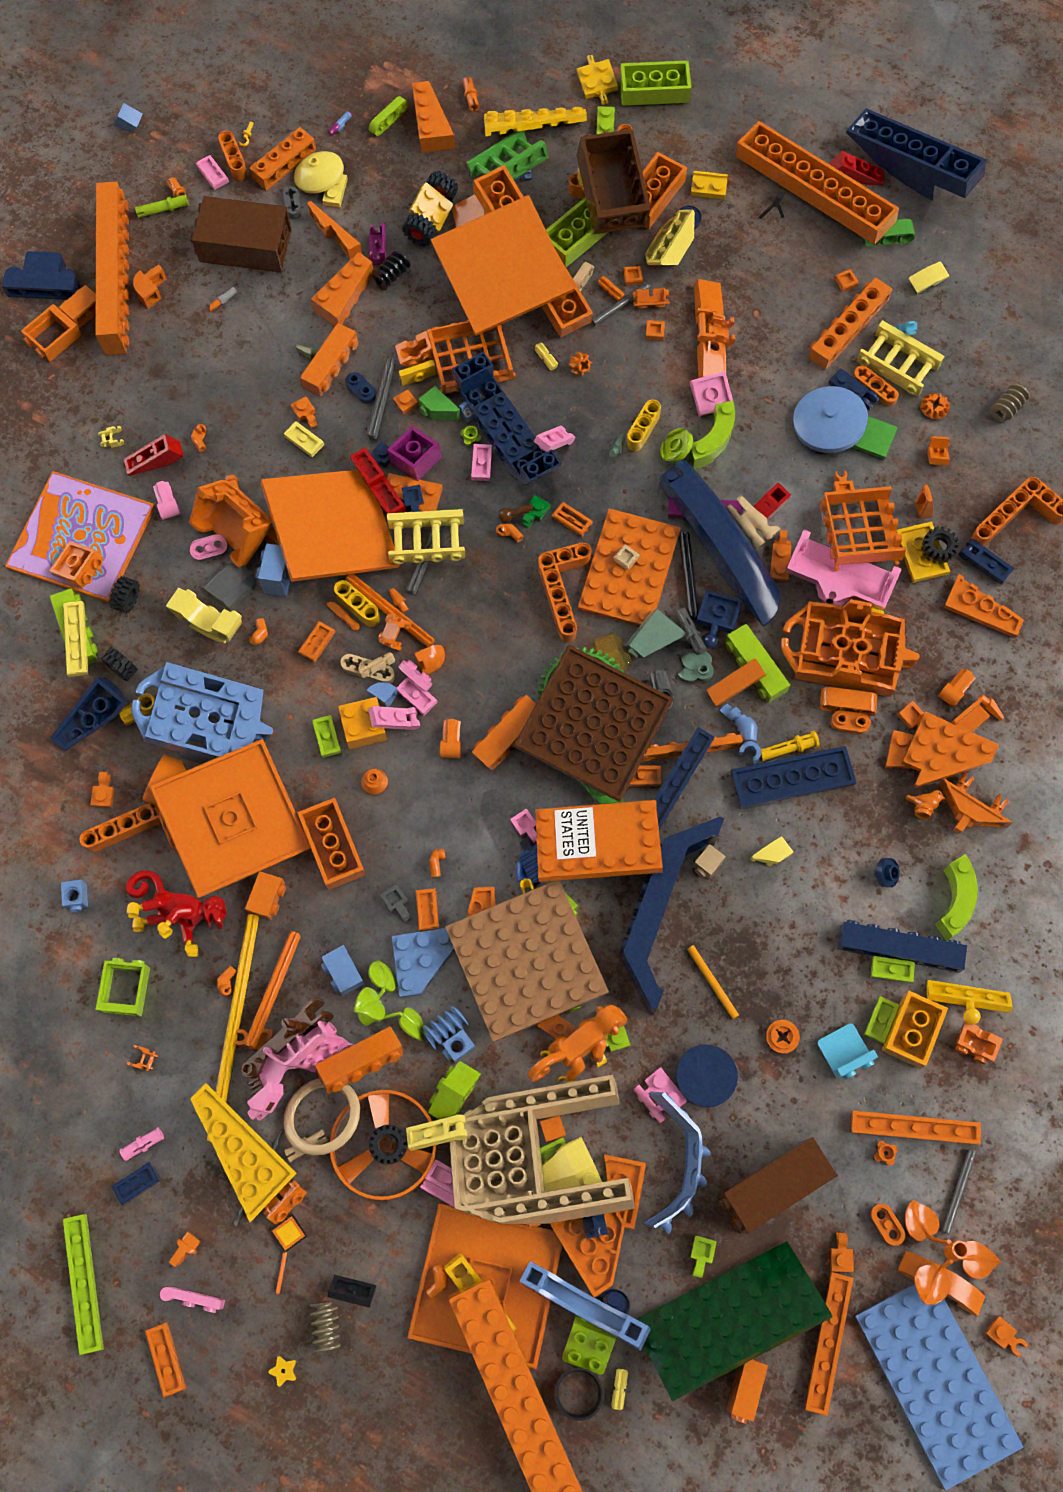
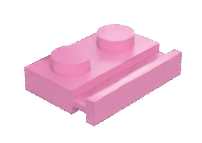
M435 1160L420 1188L455 1208L452 1168Z

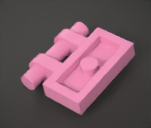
M661 1067L644 1080L649 1087L646 1091L640 1085L633 1089L638 1095L637 1099L640 1103L643 1102L650 1111L651 1117H655L659 1123L663 1122L666 1117L661 1112L663 1109L659 1105H655L648 1093L651 1091L665 1092L675 1101L679 1108L687 1102V1099L681 1094Z

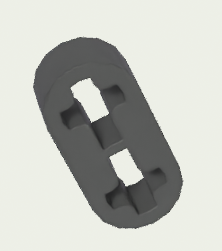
M293 186L286 187L283 191L285 206L288 209L289 218L297 219L302 215L299 192Z

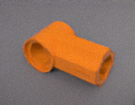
M962 668L950 683L948 682L938 697L954 708L963 697L966 689L975 680L973 673L968 669Z
M456 719L444 720L443 739L440 742V758L460 759L461 722Z

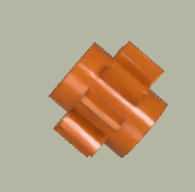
M577 352L576 355L570 356L571 359L568 365L573 368L571 370L572 373H578L583 376L584 372L590 371L589 368L592 362L588 360V354Z

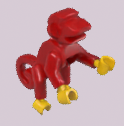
M142 870L133 874L126 883V891L130 897L141 898L147 893L148 884L146 881L140 883V888L134 889L136 883L143 879L151 880L155 884L157 891L153 899L141 902L142 904L140 905L134 902L128 904L127 914L129 918H134L132 921L134 932H143L144 925L152 926L159 924V934L166 939L173 931L169 926L174 925L176 922L180 924L187 956L196 957L198 956V945L192 944L194 942L192 931L195 925L204 919L209 928L212 922H214L217 929H223V921L227 915V909L221 897L212 896L201 902L192 895L166 891L160 876L153 871ZM156 909L158 911L157 914L147 916V919L138 917L140 910L146 912Z

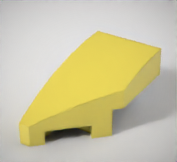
M781 836L751 856L750 860L752 862L757 860L771 867L773 864H778L788 858L794 852Z

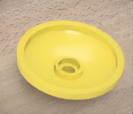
M319 151L312 153L302 159L296 167L294 182L301 191L306 193L326 191L333 187L342 177L344 171L343 162L333 152Z

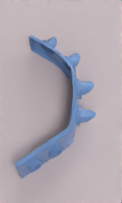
M651 1091L648 1094L684 1130L686 1139L685 1173L682 1191L667 1208L643 1223L650 1228L662 1227L665 1233L670 1234L672 1229L670 1222L680 1211H684L688 1217L693 1215L691 1201L696 1193L697 1186L705 1187L707 1185L706 1178L701 1174L702 1157H709L711 1153L707 1147L702 1145L701 1131L689 1118V1115L675 1104V1101L665 1092Z

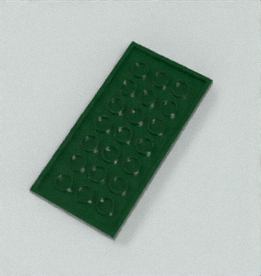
M788 1241L636 1320L650 1328L644 1346L673 1402L832 1318V1313Z

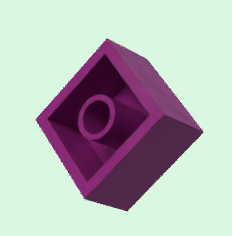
M411 426L387 449L390 462L416 481H419L442 458L439 443L414 426Z

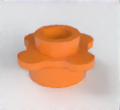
M879 1141L874 1159L877 1162H886L888 1166L895 1163L894 1158L898 1152L897 1146Z

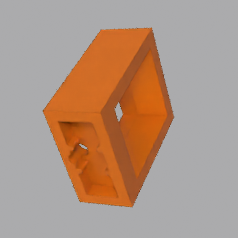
M54 304L21 330L25 344L30 348L34 347L38 356L41 358L45 357L49 362L82 335L77 324ZM57 321L67 331L48 347L44 348L35 338Z

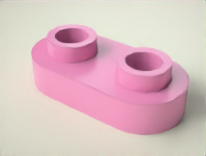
M220 534L197 539L190 544V554L198 560L222 554L227 549V540ZM220 541L221 544L219 546H216L214 542ZM201 546L203 549L198 551L196 547Z
M403 660L398 666L402 672L422 689L428 691L432 686L430 682L432 680L431 677L424 672L421 674L417 670L418 666L411 660Z

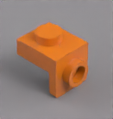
M932 436L930 438L927 450L929 464L948 466L950 460L948 454L949 437Z

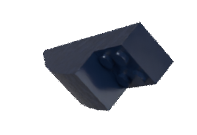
M867 108L846 130V133L879 166L906 186L932 201L942 189L966 198L985 175L987 159Z

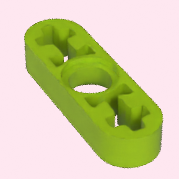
M401 96L394 99L371 121L369 131L376 136H380L407 110L408 101Z

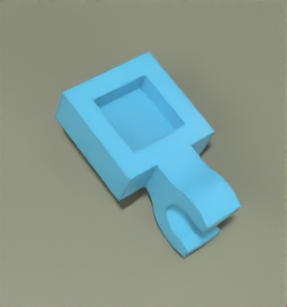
M908 321L906 324H899L894 327L907 334V336L916 335L917 322Z

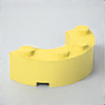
M178 588L166 607L180 620L184 618L190 623L189 627L214 641L229 643L242 624V616L233 610L229 612L223 609L220 613L214 607L203 604L191 590L187 589L185 591Z

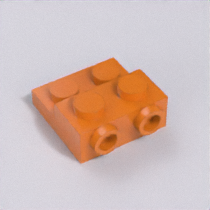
M69 541L49 572L56 577L67 580L71 585L83 589L86 584L91 583L92 575L96 569L102 567L104 557L93 548Z

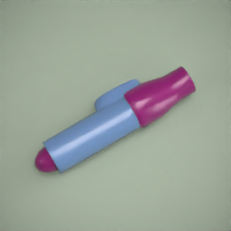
M347 111L332 125L328 131L330 136L340 132L345 127V123L352 117L351 111Z

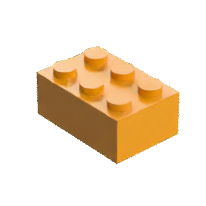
M907 991L902 996L881 1051L919 1069L925 1067L948 1008L916 993Z

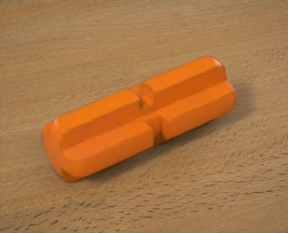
M602 276L598 280V284L617 301L624 297L625 294L606 277Z

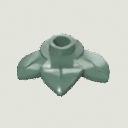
M707 651L701 655L694 653L682 655L681 659L685 668L678 673L681 679L693 682L697 679L708 681L712 678L714 674V668L711 665L712 657Z

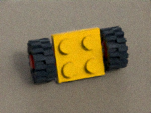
M433 171L430 174L428 180L422 185L409 210L411 214L408 215L402 227V232H404L405 236H408L407 239L413 240L412 243L414 244L417 242L419 246L421 244L428 246L431 243V239L435 233L437 234L440 231L453 206L452 201L459 187H457L458 184L455 183V179H451L450 175L446 176L445 172L441 174V171Z

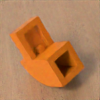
M159 264L150 269L145 275L141 270L138 271L133 280L138 298L147 309L162 299L157 286L166 281L167 278Z

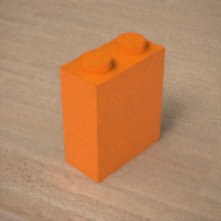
M751 1360L737 1367L726 1408L731 1413L730 1417L745 1424H747V1420L754 1422L768 1365Z

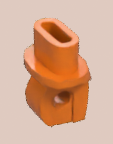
M187 1231L182 1239L178 1238L177 1245L179 1248L169 1263L174 1267L180 1265L188 1253L196 1254V1248L201 1241Z

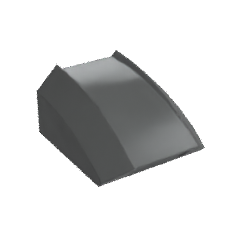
M230 562L215 571L200 586V589L204 595L212 598L227 611L231 612L232 610L235 611L257 583L253 572L244 566L238 568L233 562Z

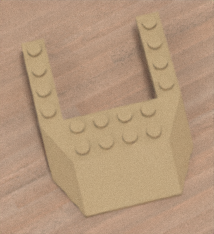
M608 1075L488 1097L482 1101L480 1106L464 1114L466 1121L464 1129L467 1131V1138L450 1141L455 1209L499 1224H546L635 1209L632 1186L628 1178L545 1192L537 1119L619 1105L617 1084L614 1076ZM455 1126L450 1127V1131L456 1130Z

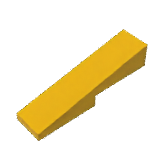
M461 1252L444 1266L445 1271L460 1290L481 1280ZM507 1316L511 1328L514 1331L517 1328L510 1320V1318Z

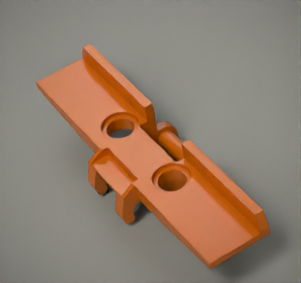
M697 279L694 285L696 325L699 327L697 340L700 342L697 346L698 378L726 372L725 347L735 342V335L732 334L729 337V328L734 325V317L725 321L721 283ZM711 344L716 346L717 351L710 348Z

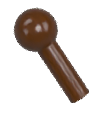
M528 504L512 510L502 508L498 513L500 521L507 523L514 516L533 511V506Z

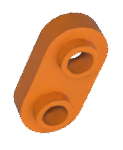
M840 710L832 715L830 724L836 731L864 734L870 728L871 721L865 714ZM842 717L845 721L840 722L838 718ZM858 720L863 721L864 725H860Z
M883 1203L874 1205L870 1210V1219L884 1242L891 1246L902 1244L905 1239V1231L891 1208ZM878 1211L883 1212L884 1217L882 1219L877 1217ZM891 1230H893L896 1233V1237L894 1239L890 1238L889 1232Z

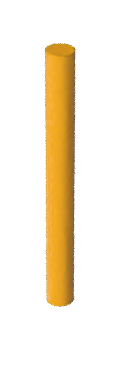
M694 945L689 947L687 951L732 1020L738 1017V1012Z

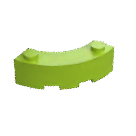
M733 400L715 404L713 413L714 426L704 438L692 444L688 457L690 464L695 470L712 463L726 449L735 421Z
M966 854L943 869L950 883L952 899L947 912L935 926L946 941L965 927L976 907L978 896L977 879L974 868Z

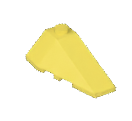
M582 1137L561 1146L549 1161L546 1160L542 1164L545 1192L602 1183Z

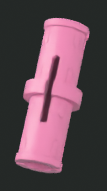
M157 1127L142 1137H136V1141L119 1149L120 1154L125 1161H128V1159L140 1152L145 1153L149 1147L157 1142L164 1140V1135L160 1128Z

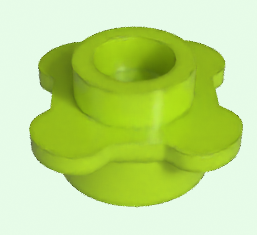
M467 426L460 432V435L464 437L466 445L481 440V435L478 434L476 426Z

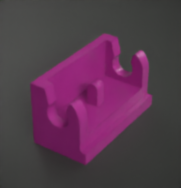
M380 223L379 230H375L374 225L371 224L369 233L368 259L372 261V265H380L386 260L387 233L385 223Z

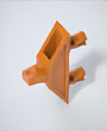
M964 772L956 785L945 778L939 783L954 816H956L955 819L958 821L953 829L957 834L960 835L966 826L968 828H1008L1013 823L1001 815V812L1009 802L1008 799H1005L1001 805L999 804L1003 795L998 794L991 807H988L966 793L974 781L972 776L965 783L968 773Z

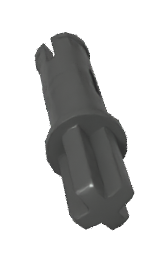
M680 608L676 611V617L686 632L688 643L693 646L696 653L701 655L706 651V646L701 639L702 635L697 631L687 610Z

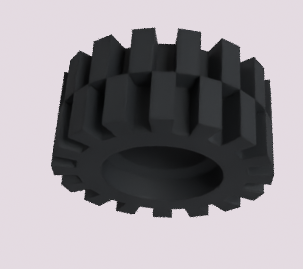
M941 526L940 530L938 527H935L934 530L930 529L921 544V551L924 550L923 555H928L927 560L932 558V563H936L938 560V564H942L943 561L946 563L949 559L953 558L959 546V543H957L959 539L958 537L954 538L955 532L949 533L951 529L948 528L945 531V527ZM941 540L947 545V549L938 550L934 547L933 542Z
M120 576L117 579V583H114V589H111L112 594L109 597L111 598L109 600L110 607L124 613L131 612L134 604L137 603L136 599L139 597V582L125 576Z
M110 647L100 658L110 670L125 681H129L138 671V668L126 656L113 647Z
M383 1125L371 1134L369 1151L371 1156L379 1163L385 1165L394 1164L401 1160L407 1151V1137L397 1126ZM385 1136H392L397 1142L396 1149L392 1153H385L380 1148V1141Z

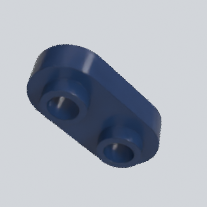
M353 372L347 375L345 379L346 387L359 401L368 404L375 400L376 392L374 387L361 374Z

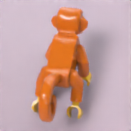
M608 1005L604 1008L598 1006L595 1017L581 1021L579 1029L568 1038L559 1036L548 1047V1050L541 1051V1057L546 1054L548 1056L531 1067L528 1071L529 1079L532 1082L542 1079L550 1072V1065L562 1061L566 1067L571 1066L565 1076L558 1078V1082H562L564 1079L566 1083L573 1082L585 1068L582 1058L591 1052L592 1057L590 1059L596 1062L597 1068L607 1063L604 1055L607 1046V1034L617 1035L619 1033L618 1028L627 1023V1017L622 1010L614 1005Z

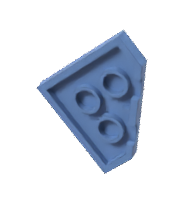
M446 928L392 936L399 997L421 995L431 979L434 978L443 966L445 960L454 951Z

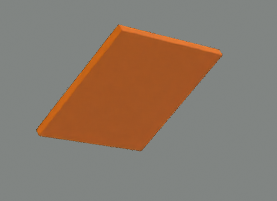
M529 195L431 239V243L476 336L574 292V287Z
M358 470L261 480V486L291 582L399 568L400 564L390 563L388 552L395 551V547L381 505Z
M263 739L149 786L198 899L311 849Z
M439 1203L407 1338L471 1353L449 1302V1295L460 1291V1289L448 1275V1285L437 1297L432 1300L426 1293L434 1284L433 1268L436 1265L444 1267L461 1252L481 1280L488 1276L490 1277L505 1313L517 1328L513 1332L528 1367L537 1369L551 1301L523 1286L519 1281L530 1261L556 1275L562 1244L554 1230L528 1227L525 1224H499Z

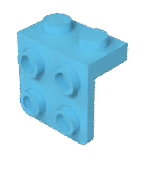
M848 1024L817 1042L836 1079L843 1076L846 1080L856 1074L855 1069L862 1067L865 1070L874 1065L873 1060L878 1058L874 1050L869 1052L853 1024Z

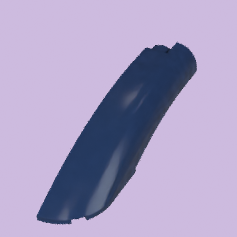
M681 460L675 462V468L659 476V485L674 501L699 536L719 568L720 574L764 627L775 617L780 604V593L775 581L733 516L689 461Z

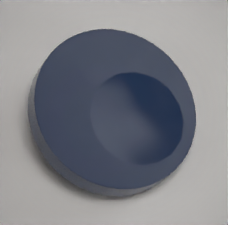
M695 1046L682 1056L677 1065V1086L681 1094L694 1105L700 1107L718 1106L731 1097L737 1086L738 1072L731 1056L717 1046Z

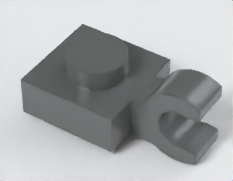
M398 884L380 894L391 913L397 910L404 922L411 919L409 912L404 906L408 903V900Z

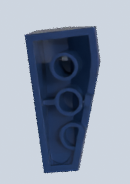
M97 677L50 738L62 749L67 750L116 718L128 701L122 691L106 677Z

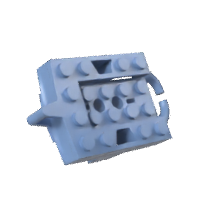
M166 662L164 667L141 681L135 691L136 695L143 696L145 689L149 686H155L158 689L151 715H142L140 712L141 702L139 700L132 701V715L144 738L143 742L177 751L180 758L199 763L216 759L253 743L254 740H268L273 733L272 727L260 722L263 689ZM164 682H165V683L172 684V685L180 686V687H183V688H187V689H190V690H194V691H197L198 693H195V692H192V691H188V690H185V689H181V688H178V687H174V686H171V685H167V684H164ZM220 698L239 703V705L224 700H220ZM175 706H179L185 709L184 711L175 709ZM189 711H196L199 716L193 718L189 715ZM215 716L218 719V722L212 723L209 721L208 717ZM224 719H225V720L232 721L233 723H232V724L225 723V722H224ZM190 739L202 742L204 748L187 744Z

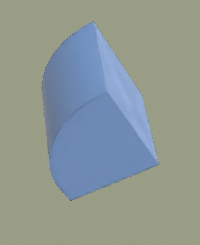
M123 103L113 125L124 130H135L143 114Z
M385 682L373 684L367 689L368 697H377L378 703L383 707H389L399 695L397 687Z

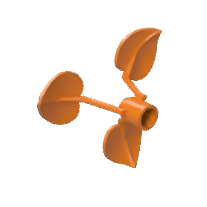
M915 1200L908 1204L904 1219L908 1234L918 1242L928 1238L930 1241L946 1244L944 1252L947 1261L937 1270L931 1265H924L915 1273V1288L924 1304L933 1305L939 1303L948 1295L950 1280L947 1276L941 1274V1271L949 1264L963 1260L962 1268L964 1272L973 1279H982L988 1276L1001 1263L1000 1259L990 1249L978 1242L955 1241L952 1243L949 1239L943 1240L932 1237L931 1235L936 1234L939 1230L937 1215L929 1207Z

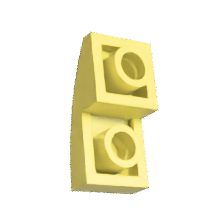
M940 261L910 276L909 281L916 293L919 294L932 285L933 287L950 276Z

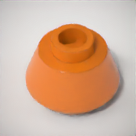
M380 769L367 770L361 778L362 788L365 792L372 795L382 793L388 785L387 775Z

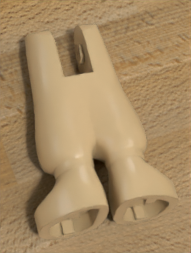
M740 495L737 500L745 509L744 512L739 514L737 509L731 504L726 508L747 538L751 540V544L757 551L766 543L764 538L758 534L757 529L763 533L767 540L774 537L781 529L777 525L769 526L767 518Z

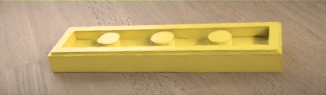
M84 602L63 603L67 676L88 675Z

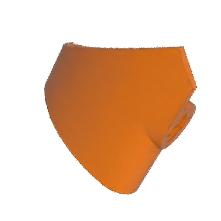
M164 754L154 770L142 800L157 806L149 786L185 772L186 768L183 762Z

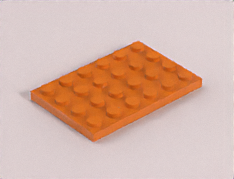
M609 508L579 601L578 610L639 627L651 610L658 607L681 527ZM624 544L640 554V558L628 571L613 561V557Z

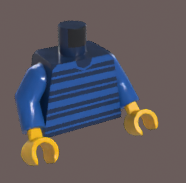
M530 837L523 839L519 843L524 852L519 855V861L516 863V879L520 884L523 894L525 893V888L530 887L534 890V887L542 883L539 882L537 844L534 845Z

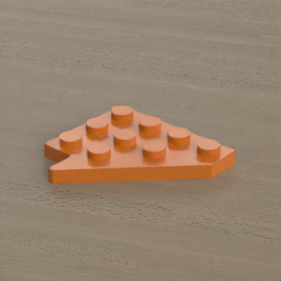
M925 711L902 764L920 772L914 784V787L917 788L990 764L999 744Z
M628 1210L604 1214L608 1234L590 1239L586 1238L582 1218L549 1223L594 1298L613 1286Z

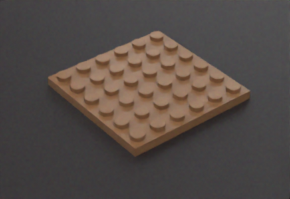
M560 880L553 881L445 926L493 1043L609 993Z

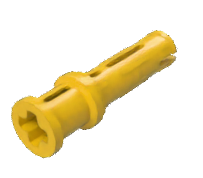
M813 730L810 734L796 735L793 740L761 749L760 759L765 761L794 751L801 753L804 752V749L814 746L818 748L820 746L818 735Z

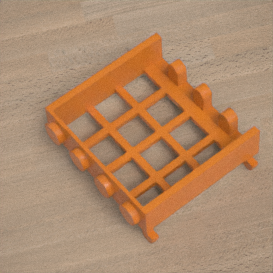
M468 320L427 330L441 385L439 390L444 395L459 391L456 381L445 382L442 373L450 371L453 367L459 365L456 364L454 354L467 352L468 359L472 358L471 350L483 348L490 361L500 359L505 361L507 369L493 371L497 383L512 380L516 377L515 372L513 373V367L503 336L502 325L486 331L496 330L498 340L485 342L484 335L481 333L479 335L482 344L469 346L466 336L475 335ZM463 337L465 347L452 350L450 340ZM446 341L449 351L437 353L434 343ZM500 344L502 354L490 357L487 347ZM450 355L452 365L441 368L439 358Z
M891 486L824 492L823 499L820 500V510L824 512L823 525L827 527L828 531L826 539L827 543L831 545L830 558L834 560V571H839V565L893 560L894 566L899 565V560H903L906 547H900L902 535L896 532L898 519H893L892 515L895 506L894 502H889L892 491ZM877 501L879 511L866 512L864 502ZM859 503L861 513L848 514L846 504ZM842 504L844 515L831 516L829 505ZM880 516L882 526L869 527L867 517ZM863 518L865 528L851 529L849 519ZM845 519L847 530L835 531L832 520ZM883 531L885 541L873 543L870 532ZM866 533L868 543L855 544L853 534ZM848 534L850 545L838 546L836 535ZM887 546V549L874 550V547ZM869 548L866 551H856V549ZM839 550H852V552L839 553Z

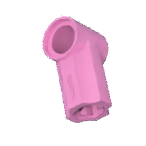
M157 482L153 488L162 520L180 515V510L176 499L173 497L169 482Z

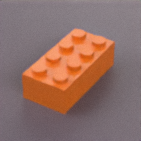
M659 152L655 154L643 170L651 208L648 220L644 226L648 230L684 184L687 167Z
M335 797L297 812L328 890L366 876Z

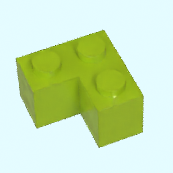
M461 1061L455 1067L451 1066L445 1075L446 1079L442 1077L436 1087L439 1090L438 1093L435 1092L429 1101L432 1105L428 1113L439 1120L458 1115L465 1100L474 1089L481 1073Z

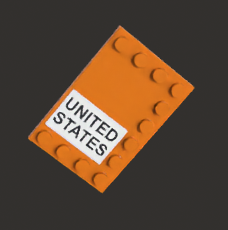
M656 800L535 810L539 882L663 872Z

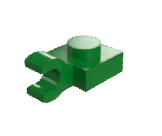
M536 495L529 502L533 506V511L526 513L522 518L524 520L522 525L527 528L531 526L535 519L541 521L551 507L550 503Z

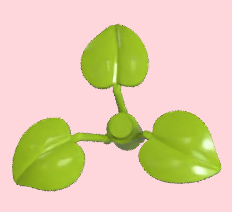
M375 960L370 964L368 972L373 984L381 988V991L377 994L374 989L365 987L360 991L354 1006V1012L358 1013L360 1022L368 1026L374 1021L380 1022L383 1019L399 1016L401 1028L411 1037L424 1041V1022L418 1012L411 1008H405L403 1013L395 1012L385 1015V1008L379 999L385 993V989L389 992L395 990L396 978L386 964Z

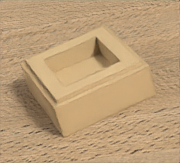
M624 544L613 557V561L628 571L640 558V554Z

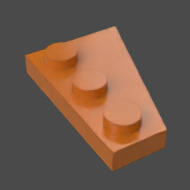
M388 474L387 481L403 503L402 487L420 485L424 504L418 505L421 512L437 510L443 489L442 484L424 480L416 481L410 477Z
M604 1154L607 1182L628 1178L630 1181L635 1209L628 1210L625 1227L635 1229L646 1163Z

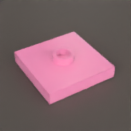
M725 371L690 381L699 417L714 413L715 404L733 400Z

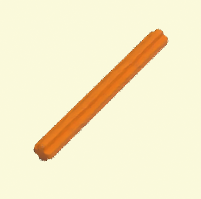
M348 574L345 580L386 615L391 613L411 621V626L408 629H404L426 647L434 644L435 641L432 636L356 575Z
M291 931L287 937L248 1033L245 1045L250 1048L257 1047L300 940V934Z

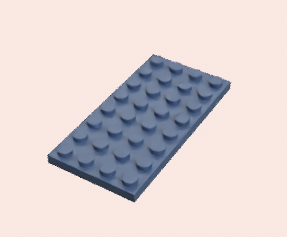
M914 1283L854 1315L944 1490L952 1488L1023 1448L1018 1435L945 1299L933 1305L924 1304L918 1295Z

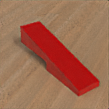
M364 447L352 454L350 459L386 515L388 513L407 512L404 503L387 481L385 474L367 448Z

